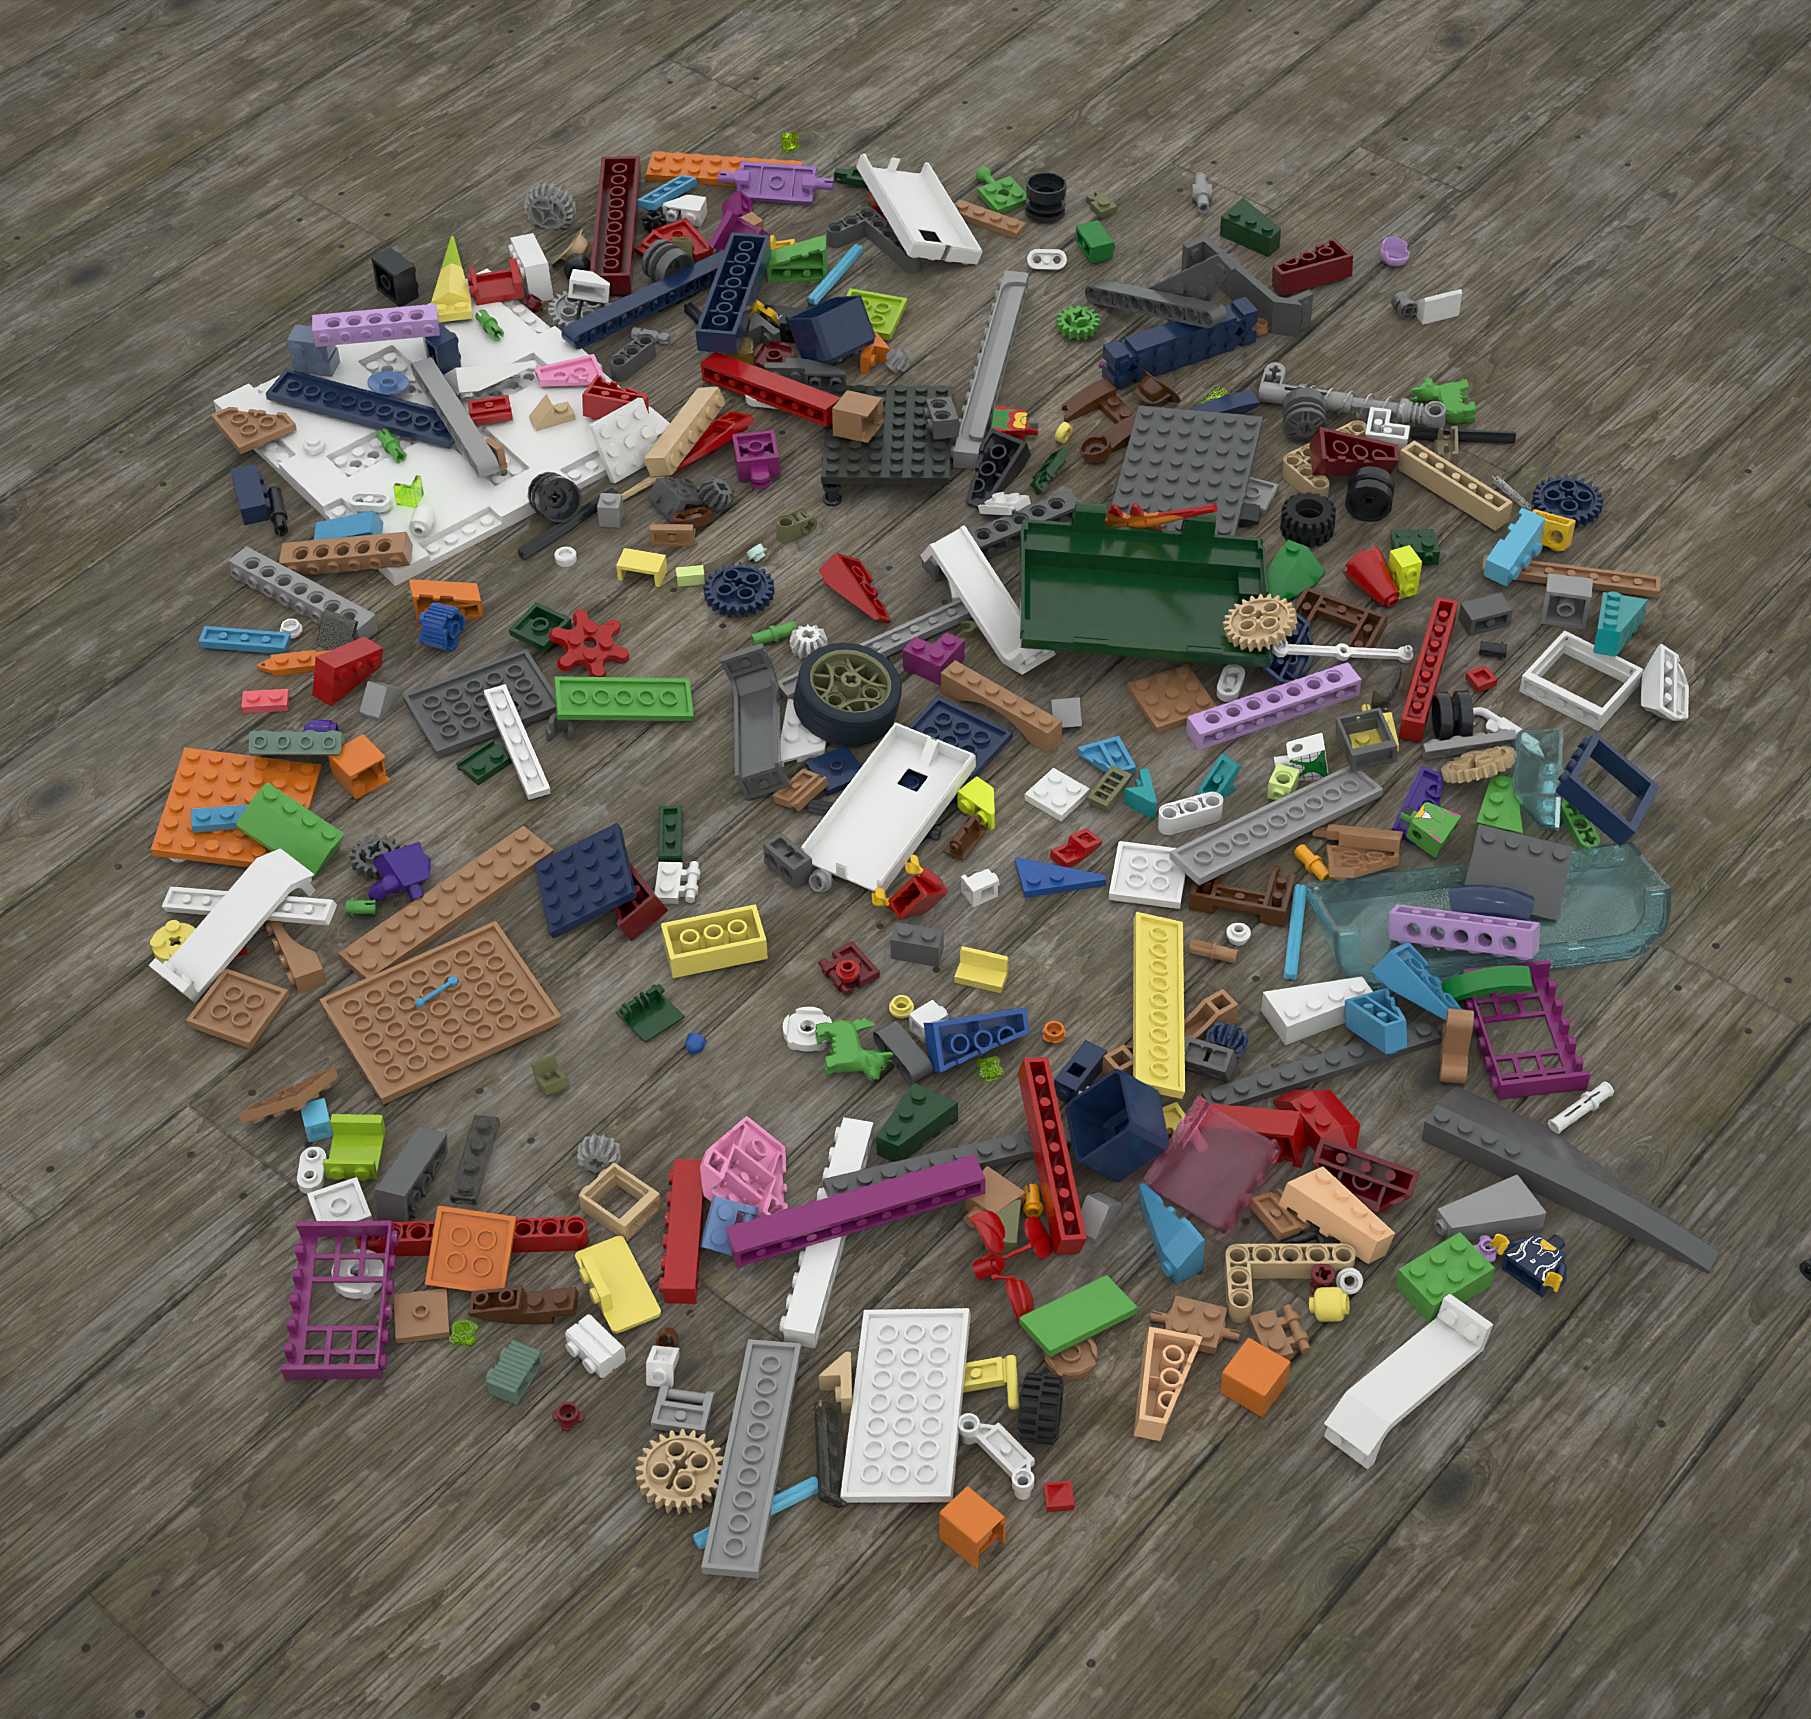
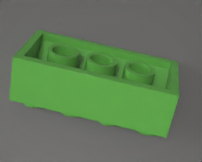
M268 782L254 795L235 826L272 852L281 848L314 873L312 879L340 850L345 835Z

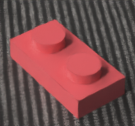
M289 690L243 691L242 712L244 714L288 711Z

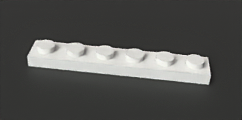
M506 684L484 690V697L528 800L550 794L549 784Z

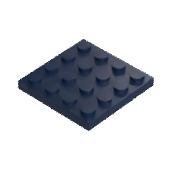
M618 823L535 863L548 932L553 938L637 898L622 828Z

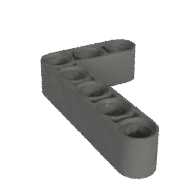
M873 208L861 209L827 225V244L831 248H840L863 237H867L907 273H917L921 270V257L912 258L908 256L889 222Z

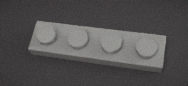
M1500 729L1490 734L1480 732L1470 737L1454 736L1444 741L1433 739L1423 744V761L1459 756L1470 751L1485 750L1488 747H1515L1517 741L1516 730Z

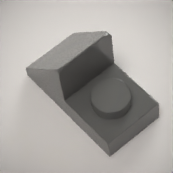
M756 312L752 313L748 330L750 347L761 341L766 345H771V341H781L780 331Z

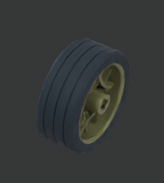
M832 643L811 652L802 662L794 691L793 705L802 725L822 740L844 746L865 745L877 741L891 729L902 695V682L894 665L877 651L859 644Z

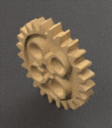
M1260 594L1258 599L1250 596V601L1248 602L1242 599V605L1234 604L1235 610L1229 609V615H1225V621L1223 622L1228 642H1233L1234 647L1240 645L1241 650L1248 647L1250 652L1254 647L1261 651L1264 646L1269 650L1271 644L1279 646V640L1286 642V636H1292V630H1296L1295 624L1298 623L1296 611L1292 603H1287L1286 598L1280 600L1279 595L1272 599L1271 594L1266 598H1263L1262 594Z
M1511 746L1488 747L1485 750L1470 751L1462 754L1461 757L1453 758V761H1448L1447 764L1443 765L1441 772L1444 781L1447 783L1451 782L1453 784L1458 782L1460 784L1465 781L1468 783L1475 779L1478 781L1480 778H1489L1497 775L1498 772L1506 771V768H1511V765L1516 764L1518 760L1515 749Z
M681 1429L679 1436H676L673 1430H671L669 1438L666 1439L660 1434L659 1443L651 1440V1449H642L643 1457H638L636 1480L637 1486H640L641 1495H646L648 1503L655 1501L656 1509L665 1505L666 1513H669L675 1507L678 1514H681L683 1507H686L688 1512L692 1513V1506L695 1504L698 1508L703 1509V1500L712 1503L711 1494L716 1495L724 1459L721 1455V1448H715L714 1440L706 1443V1434L696 1438L695 1430L689 1436H685L684 1429ZM700 1465L705 1466L703 1468H695ZM661 1474H665V1475H666V1476H664V1477H657V1476H659V1475H661ZM684 1486L690 1487L688 1489H680Z

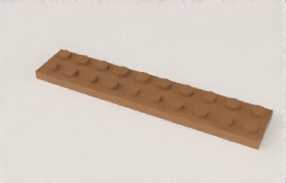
M525 826L520 827L424 893V896L417 898L338 953L339 959L363 980L404 962L536 870L535 863L553 855L554 850Z

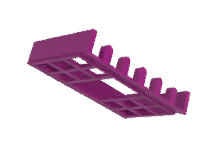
M1550 959L1496 965L1529 966L1531 979L1536 993H1515L1502 997H1497L1494 992L1489 993L1491 998L1475 999V997L1464 1000L1465 1010L1474 1011L1472 1032L1477 1034V1048L1479 1052L1483 1053V1066L1485 1071H1489L1490 1088L1492 1091H1495L1498 1101L1516 1097L1587 1090L1590 1072L1582 1071L1584 1065L1583 1057H1576L1575 1055L1576 1038L1569 1037V1018H1562L1561 1015L1563 1000L1555 998L1556 981L1555 979L1549 980L1548 978L1551 966ZM1488 967L1463 969V973ZM1539 998L1542 1011L1525 1012L1522 1000ZM1516 1001L1520 1013L1503 1015L1499 1003ZM1493 1004L1497 1016L1481 1017L1478 1005ZM1545 1016L1556 1049L1494 1056L1484 1023ZM1558 1055L1562 1067L1545 1069L1541 1057ZM1535 1058L1539 1070L1522 1072L1518 1059ZM1512 1060L1516 1073L1500 1075L1496 1062Z
M297 1221L296 1227L300 1234V1244L295 1245V1255L298 1260L297 1269L292 1270L295 1290L294 1293H290L289 1297L292 1317L287 1319V1329L290 1334L289 1343L284 1344V1354L287 1358V1363L280 1367L284 1379L382 1380L383 1370H387L388 1356L384 1354L385 1345H389L390 1330L387 1328V1320L392 1319V1304H389V1297L394 1295L395 1289L394 1279H391L392 1271H395L397 1267V1257L393 1254L394 1246L399 1244V1231L394 1229L392 1221ZM318 1237H337L335 1253H316ZM343 1237H362L360 1253H341ZM386 1237L385 1253H366L367 1238ZM315 1260H334L333 1276L314 1277ZM340 1260H359L358 1276H339ZM365 1260H384L383 1276H364ZM313 1283H382L378 1325L308 1326ZM308 1332H327L325 1349H306ZM333 1332H352L351 1349H331ZM358 1332H377L376 1349H357ZM305 1356H324V1364H304ZM350 1356L349 1364H330V1357ZM356 1356H375V1364H355Z

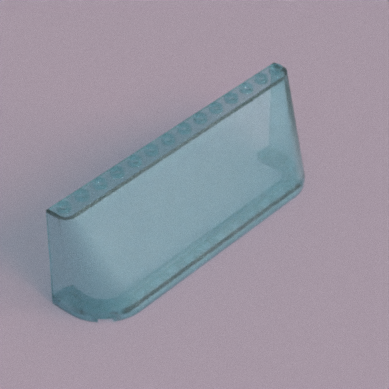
M1632 841L1625 842L1622 846L1615 843L1576 848L1572 852L1570 868L1556 923L1531 916L1528 920L1540 923L1539 951L1533 959L1519 960L1514 956L1495 957L1492 953L1472 954L1468 950L1462 949L1450 951L1439 946L1422 947L1417 943L1410 944L1430 965L1427 970L1431 976L1438 977L1442 983L1463 974V969L1550 959V970L1628 960L1650 949L1649 946L1659 936L1662 937L1671 913V887ZM1468 862L1363 875L1356 878H1348L1345 881L1332 879L1306 883L1308 901L1335 962L1345 979L1363 977L1373 992L1388 988L1377 981L1375 974L1371 970L1390 950L1402 945L1395 940H1389V912L1396 904L1452 911L1449 889L1464 885ZM1412 924L1416 930L1420 931L1416 924ZM1436 927L1439 933L1444 934L1441 928ZM1465 931L1460 932L1463 936L1468 937ZM1483 933L1486 939L1492 940L1490 935ZM1507 936L1510 942L1516 943L1514 938Z

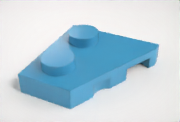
M1119 736L1078 747V755L1104 773L1112 765L1130 774L1136 773V765ZM1114 774V775H1113L1114 778H1121V777H1122V776L1117 775V774Z

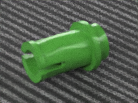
M354 898L346 900V914H351V917H354V914L376 915V900H354Z

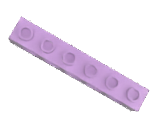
M437 304L312 315V332L315 347L440 336Z
M1396 904L1389 912V940H1395L1399 944L1406 942L1417 943L1422 947L1439 946L1450 951L1462 949L1468 950L1472 954L1492 953L1495 957L1507 955L1514 956L1519 960L1533 959L1539 951V922ZM1412 924H1416L1420 931L1416 930ZM1436 927L1441 928L1444 934L1439 933ZM1459 930L1465 931L1468 937L1463 936ZM1483 933L1490 935L1492 940L1486 939ZM1507 936L1514 938L1516 943L1510 942Z

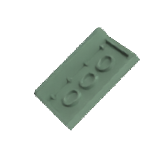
M269 730L250 731L249 752L252 755L338 756L341 754L342 745L348 741L342 732L335 730L327 732L306 730L304 732H294L292 730L272 732Z

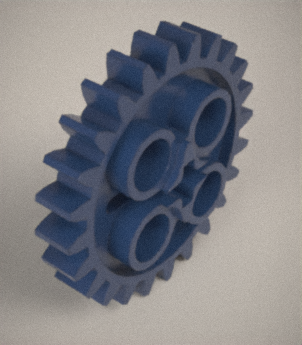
M1565 474L1564 478L1556 475V479L1548 477V481L1542 480L1541 484H1537L1532 497L1533 510L1536 509L1576 520L1575 527L1579 528V523L1587 526L1588 521L1593 523L1594 518H1599V513H1601L1603 506L1602 493L1597 492L1598 487H1591L1592 482L1584 483L1585 478L1577 480L1576 475L1572 479L1567 474Z
M739 562L738 566L730 563L729 568L722 565L721 571L714 569L715 574H709V579H705L703 589L707 606H712V611L719 610V615L726 612L729 618L732 614H736L737 618L740 617V614L748 617L750 612L757 615L756 610L764 611V606H770V601L773 600V594H775L774 580L771 579V574H766L765 569L759 570V565L752 568L750 563H747L746 566H742V562Z

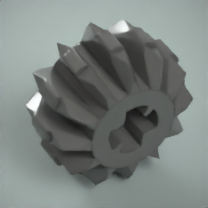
M711 475L709 478H706L698 489L700 492L698 496L703 499L702 503H706L708 508L711 507L714 511L719 510L723 512L735 499V491L731 488V484H728L725 479L722 480L718 475L716 477Z

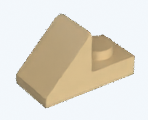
M547 395L543 397L529 415V419L536 431L576 420L575 413L568 401L553 405Z
M851 1352L842 1354L819 1375V1389L821 1391L835 1390L836 1403H841L842 1413H851L852 1409Z

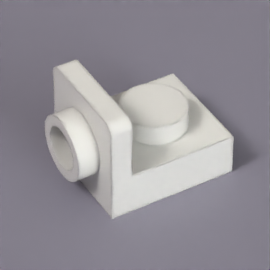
M652 1347L646 1361V1384L648 1386L660 1387L661 1385H669L670 1388L673 1387L674 1370L679 1359V1348Z

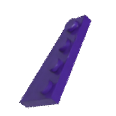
M1423 765L1421 766L1391 829L1392 831H1402L1403 840L1416 845L1406 837L1410 824L1399 818L1405 806H1408L1418 812L1426 802L1439 806L1443 783L1441 773Z

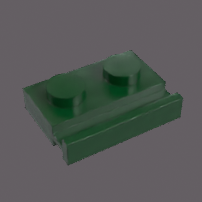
M492 739L456 762L457 769L462 770L464 775L478 786L512 764L509 753L499 744L496 745Z

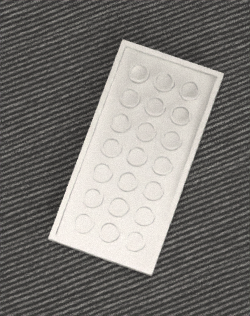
M969 1308L864 1310L840 1496L842 1503L952 1501L959 1438L958 1425L962 1408L971 1317Z

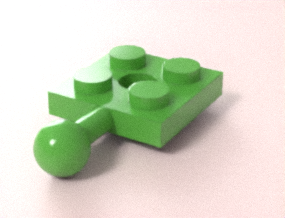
M982 166L977 169V179L987 183V185L977 188V195L992 211L1004 214L1026 205V192L1011 176L995 181L991 177V171L988 167Z

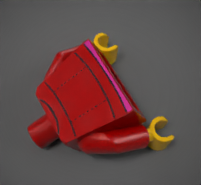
M910 855L911 863L904 860L908 874L917 873V875L912 876L890 899L886 898V891L883 888L878 887L875 889V893H872L873 905H886L887 909L895 912L899 920L929 911L947 894V888L943 884L942 879L926 867L921 868L916 855Z

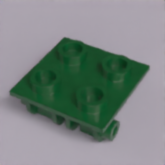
M661 984L652 985L646 993L641 992L633 1000L622 1004V1008L616 1012L645 1043L685 1018L662 995L664 988Z

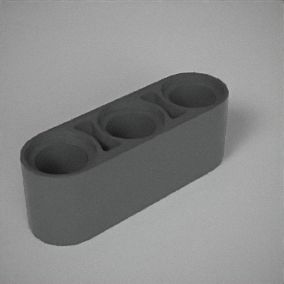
M641 334L610 358L611 378L614 381L623 382L629 379L656 357L654 336L651 334Z
M897 1021L873 1032V1038L878 1048L883 1053H893L894 1056L888 1059L892 1060V1065L909 1084H913L933 1073V1066L927 1055Z

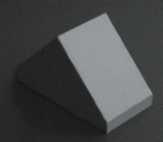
M368 681L360 708V715L380 721L400 696L402 689L383 682Z
M1100 1192L1087 1195L1081 1208L1086 1238L1096 1242L1121 1209L1122 1203Z

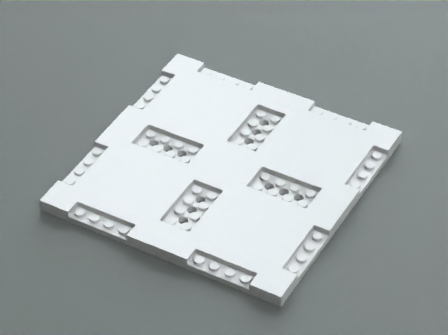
M485 269V270H483V271H481V272H479V273H477V274L486 273V272H491V271L488 270V269ZM465 279V280H466V283H467L468 291H469V294H470V289H469V286H468V281H467V279ZM471 298L472 319L439 322L449 331L454 332L459 339L458 348L461 354V367L535 362V366L473 394L471 398L461 399L460 395L457 396L469 414L467 401L509 395L513 420L476 426L485 440L491 437L504 446L508 467L494 474L478 478L456 442L448 449L390 433L393 438L399 441L400 447L407 454L404 462L398 457L401 463H396L393 457L385 452L383 444L378 440V429L267 400L266 392L279 376L255 388L247 384L214 400L215 410L218 412L228 407H237L238 411L248 412L249 409L265 410L266 414L276 415L277 412L286 413L296 424L297 430L254 448V450L326 520L362 513L352 510L349 506L348 497L355 491L388 493L391 497V508L383 513L375 512L384 522L382 534L407 532L413 544L410 566L378 569L394 586H397L536 513L530 506L527 495L528 487L537 475L544 472H556L573 481L579 489L607 476L588 425L597 420L583 416L582 394L589 385L541 387L535 375L536 367L589 354L583 349H576L561 337L562 331L556 326L550 328L517 299L476 305L475 298ZM484 309L490 317L496 319L498 326L504 331L503 337L499 333L497 334L501 338L500 340H494L489 333L482 329L481 323L475 318L476 312L480 316L482 315L478 310ZM423 337L336 345L338 347L340 363L333 377L313 375L372 391L367 384L368 378L372 374L381 371L399 372L409 379V387L401 393L390 396L433 407L416 381L411 369V363L427 358ZM603 373L605 381L610 383L612 380ZM547 395L553 405L568 401L575 413L576 420L536 431L529 419V415L543 397ZM649 406V416L659 439L670 423ZM310 436L321 437L325 443L323 451L317 455L308 454L303 446L304 440ZM420 505L431 507L435 515L430 533L424 537L416 536L409 530L414 510Z

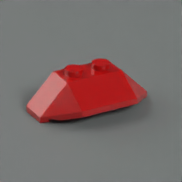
M1292 1090L1273 1100V1104L1279 1110L1301 1112L1309 1146L1315 1153L1321 1137L1356 1149L1361 1124L1331 1090Z

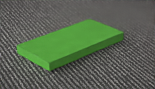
M1105 1275L1019 1317V1324L1042 1350L1051 1357L1138 1314V1307L1108 1275Z

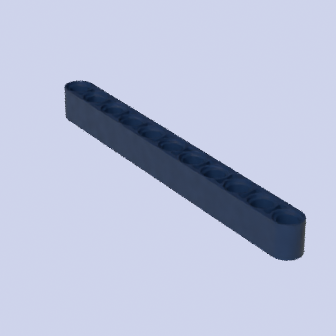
M725 250L566 325L562 330L561 337L574 348L582 349L712 286Z

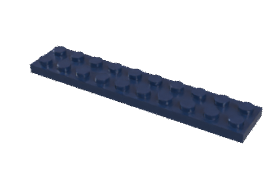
M287 368L266 392V398L270 401L381 431L385 428L392 434L448 449L455 443L433 407Z

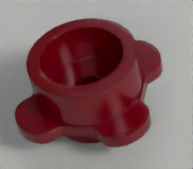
M529 294L527 298H522L526 302L525 306L534 312L536 310L543 312L544 309L541 307L543 301L533 294Z
M564 1402L552 1413V1418L561 1424L563 1431H570L576 1423L584 1421L585 1415L583 1412H579L574 1402Z

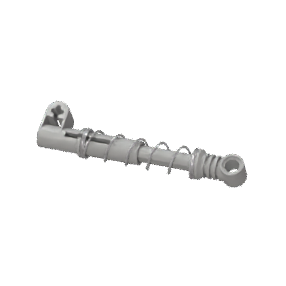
M1273 362L1268 364L1264 370L1258 400L1259 402L1283 405V400L1288 393L1298 388L1309 387L1307 384H1299L1298 386L1287 385L1284 365ZM1315 385L1310 387L1324 395L1327 411L1337 412L1338 416L1341 413L1352 414V412H1356V416L1359 418L1361 413L1369 414L1370 407L1391 409V417L1395 418L1396 424L1405 425L1412 420L1414 424L1416 421H1418V424L1423 422V425L1427 428H1441L1445 425L1446 407L1439 401L1429 402L1426 406L1421 403L1419 406V403L1414 405V402L1407 398H1402L1399 403H1395L1392 396L1388 397L1386 401L1376 400L1372 393L1365 399L1356 397L1354 391L1345 393L1338 392L1335 388L1323 390L1317 389ZM1372 395L1374 400L1368 399L1369 396ZM1389 398H1392L1393 402L1387 401L1389 400Z

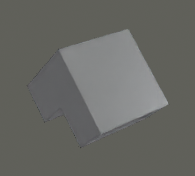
M1080 697L1048 700L1049 713L1062 721V728L1082 726Z

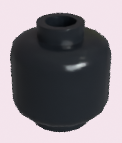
M579 253L572 254L564 264V275L570 280L573 269L590 271L591 264L585 255Z

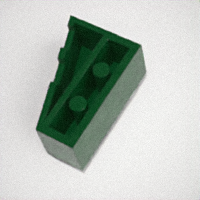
M1242 198L1221 216L1220 236L1266 257H1270L1280 248L1281 228Z
M913 1083L877 1134V1155L892 1162L909 1158L923 1147V1143L931 1137L936 1138L941 1134L943 1128L950 1123L953 1125L958 1121V1102Z

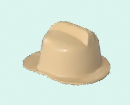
M583 229L578 232L569 247L552 265L559 258L566 261L572 254L579 253L586 257L589 255L592 245L581 235Z

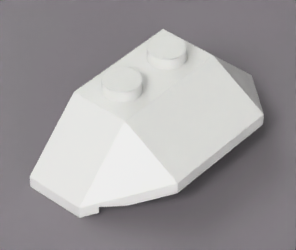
M1660 644L1642 673L1641 706L1658 717L1673 721H1684L1688 719L1689 686L1684 671L1678 663L1680 662L1678 654Z

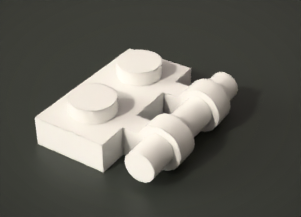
M692 861L689 868L683 870L682 862H659L655 894L663 904H679V897H685V901L688 903L695 901L699 888L697 880L700 879L701 872L699 863ZM681 881H687V884L681 886Z

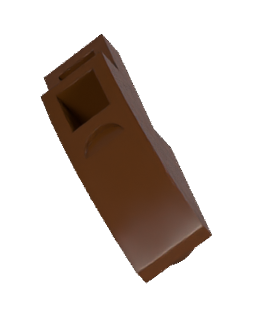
M522 1286L472 1291L468 1314L471 1317L500 1323L553 1324L555 1317L576 1315L579 1292L576 1287L525 1292Z

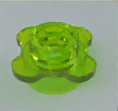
M793 131L780 136L783 152L799 148L800 144L797 142L798 134Z
M998 1056L986 1059L979 1058L976 1061V1065L980 1069L979 1076L988 1081L1002 1076L1001 1059Z
M465 1319L454 1322L449 1342L452 1345L458 1343L465 1344L466 1346L473 1345L475 1343V1332L478 1331L477 1324Z

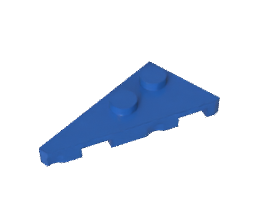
M1019 857L1015 858V866L1024 898L1106 886V878L1102 874Z

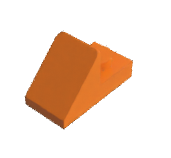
M876 332L874 343L865 347L860 356L861 373L869 374L872 366L875 367L876 362L886 364L888 361L886 354L890 348Z

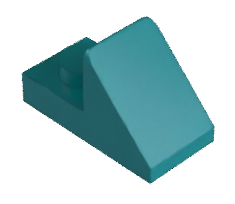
M1221 753L1196 792L1199 794L1217 792L1223 799L1238 789L1232 782L1242 766L1228 755Z
M1139 769V779H1135V787L1125 789L1124 803L1126 806L1149 818H1156L1157 801L1149 769Z

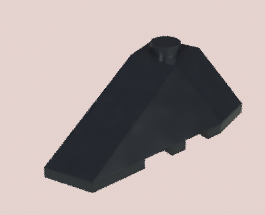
M990 428L980 444L979 457L975 464V473L971 480L966 504L979 509L978 505H985L984 502L991 499L993 494L1003 492L1020 474L1031 457L1027 442Z

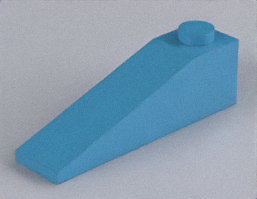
M1409 942L1390 950L1371 970L1380 984L1387 986L1392 991L1446 1020L1448 1008L1461 1009L1452 995L1442 991L1441 980L1436 976H1431L1427 970L1430 965Z
M1140 1184L1138 1202L1160 1261L1162 1272L1166 1277H1170L1175 1284H1178L1202 1271L1205 1239L1185 1217L1179 1219L1175 1215L1176 1210L1172 1206L1166 1208L1159 1195L1146 1184Z

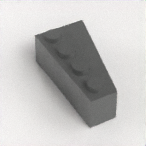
M418 1127L413 1136H409L404 1149L398 1152L393 1165L387 1168L384 1178L375 1186L374 1198H376L377 1221L408 1222L410 1217L416 1218L419 1212L420 1197L426 1198L431 1178H436L448 1153L447 1133Z

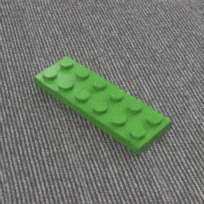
M554 677L557 720L692 721L694 717L689 678Z

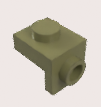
M549 1055L531 1063L537 1086L546 1095L557 1094L563 1088L570 1086L567 1077L558 1068L554 1055Z

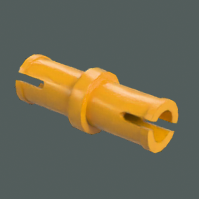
M1304 844L1295 849L1294 856L1322 884H1329L1333 880V877H1329L1328 868L1323 864L1320 856H1315Z

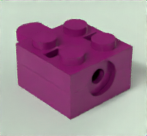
M774 430L733 434V452L738 480H750L753 488L766 489L770 486L772 477L780 476V460Z

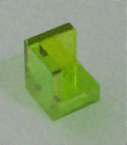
M416 475L411 485L395 483L393 486L396 505L417 508L424 495L421 476Z

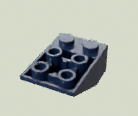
M439 323L440 336L423 337V343L427 358L432 357L444 376L449 371L461 367V354L458 348L459 339L457 335L445 328L442 323Z

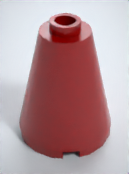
M1372 546L1370 547L1371 551L1366 552L1362 550L1358 552L1345 565L1347 570H1343L1344 576L1380 606H1394L1399 601L1400 593L1382 551L1378 547Z

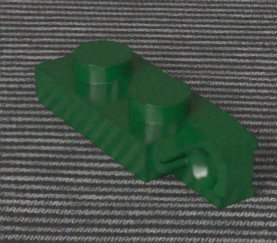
M857 167L835 169L834 182L868 188Z
M1066 447L1050 453L1032 477L1034 480L1031 482L1030 487L1035 490L1036 494H1040L1048 488V482L1057 475L1056 470L1065 464V458L1070 453Z

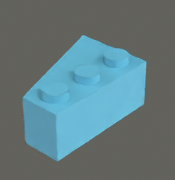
M1521 508L1518 513L1519 520L1517 523H1511L1508 527L1510 533L1506 539L1498 541L1485 562L1483 576L1504 586H1507L1512 580H1516L1520 571L1529 566L1531 559L1534 556H1538L1543 547L1541 539L1545 517Z

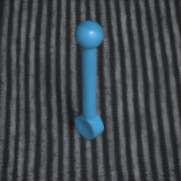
M456 976L449 977L447 983L425 997L417 998L415 1005L422 1007L427 1000L449 986H456L458 978Z

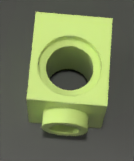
M1278 763L1268 783L1267 798L1276 801L1295 792L1298 787L1300 770Z

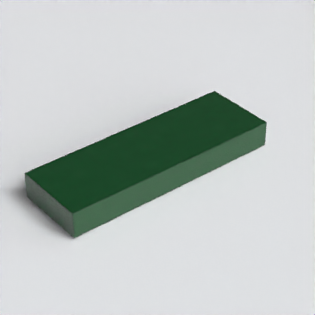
M682 805L659 806L658 861L682 862Z

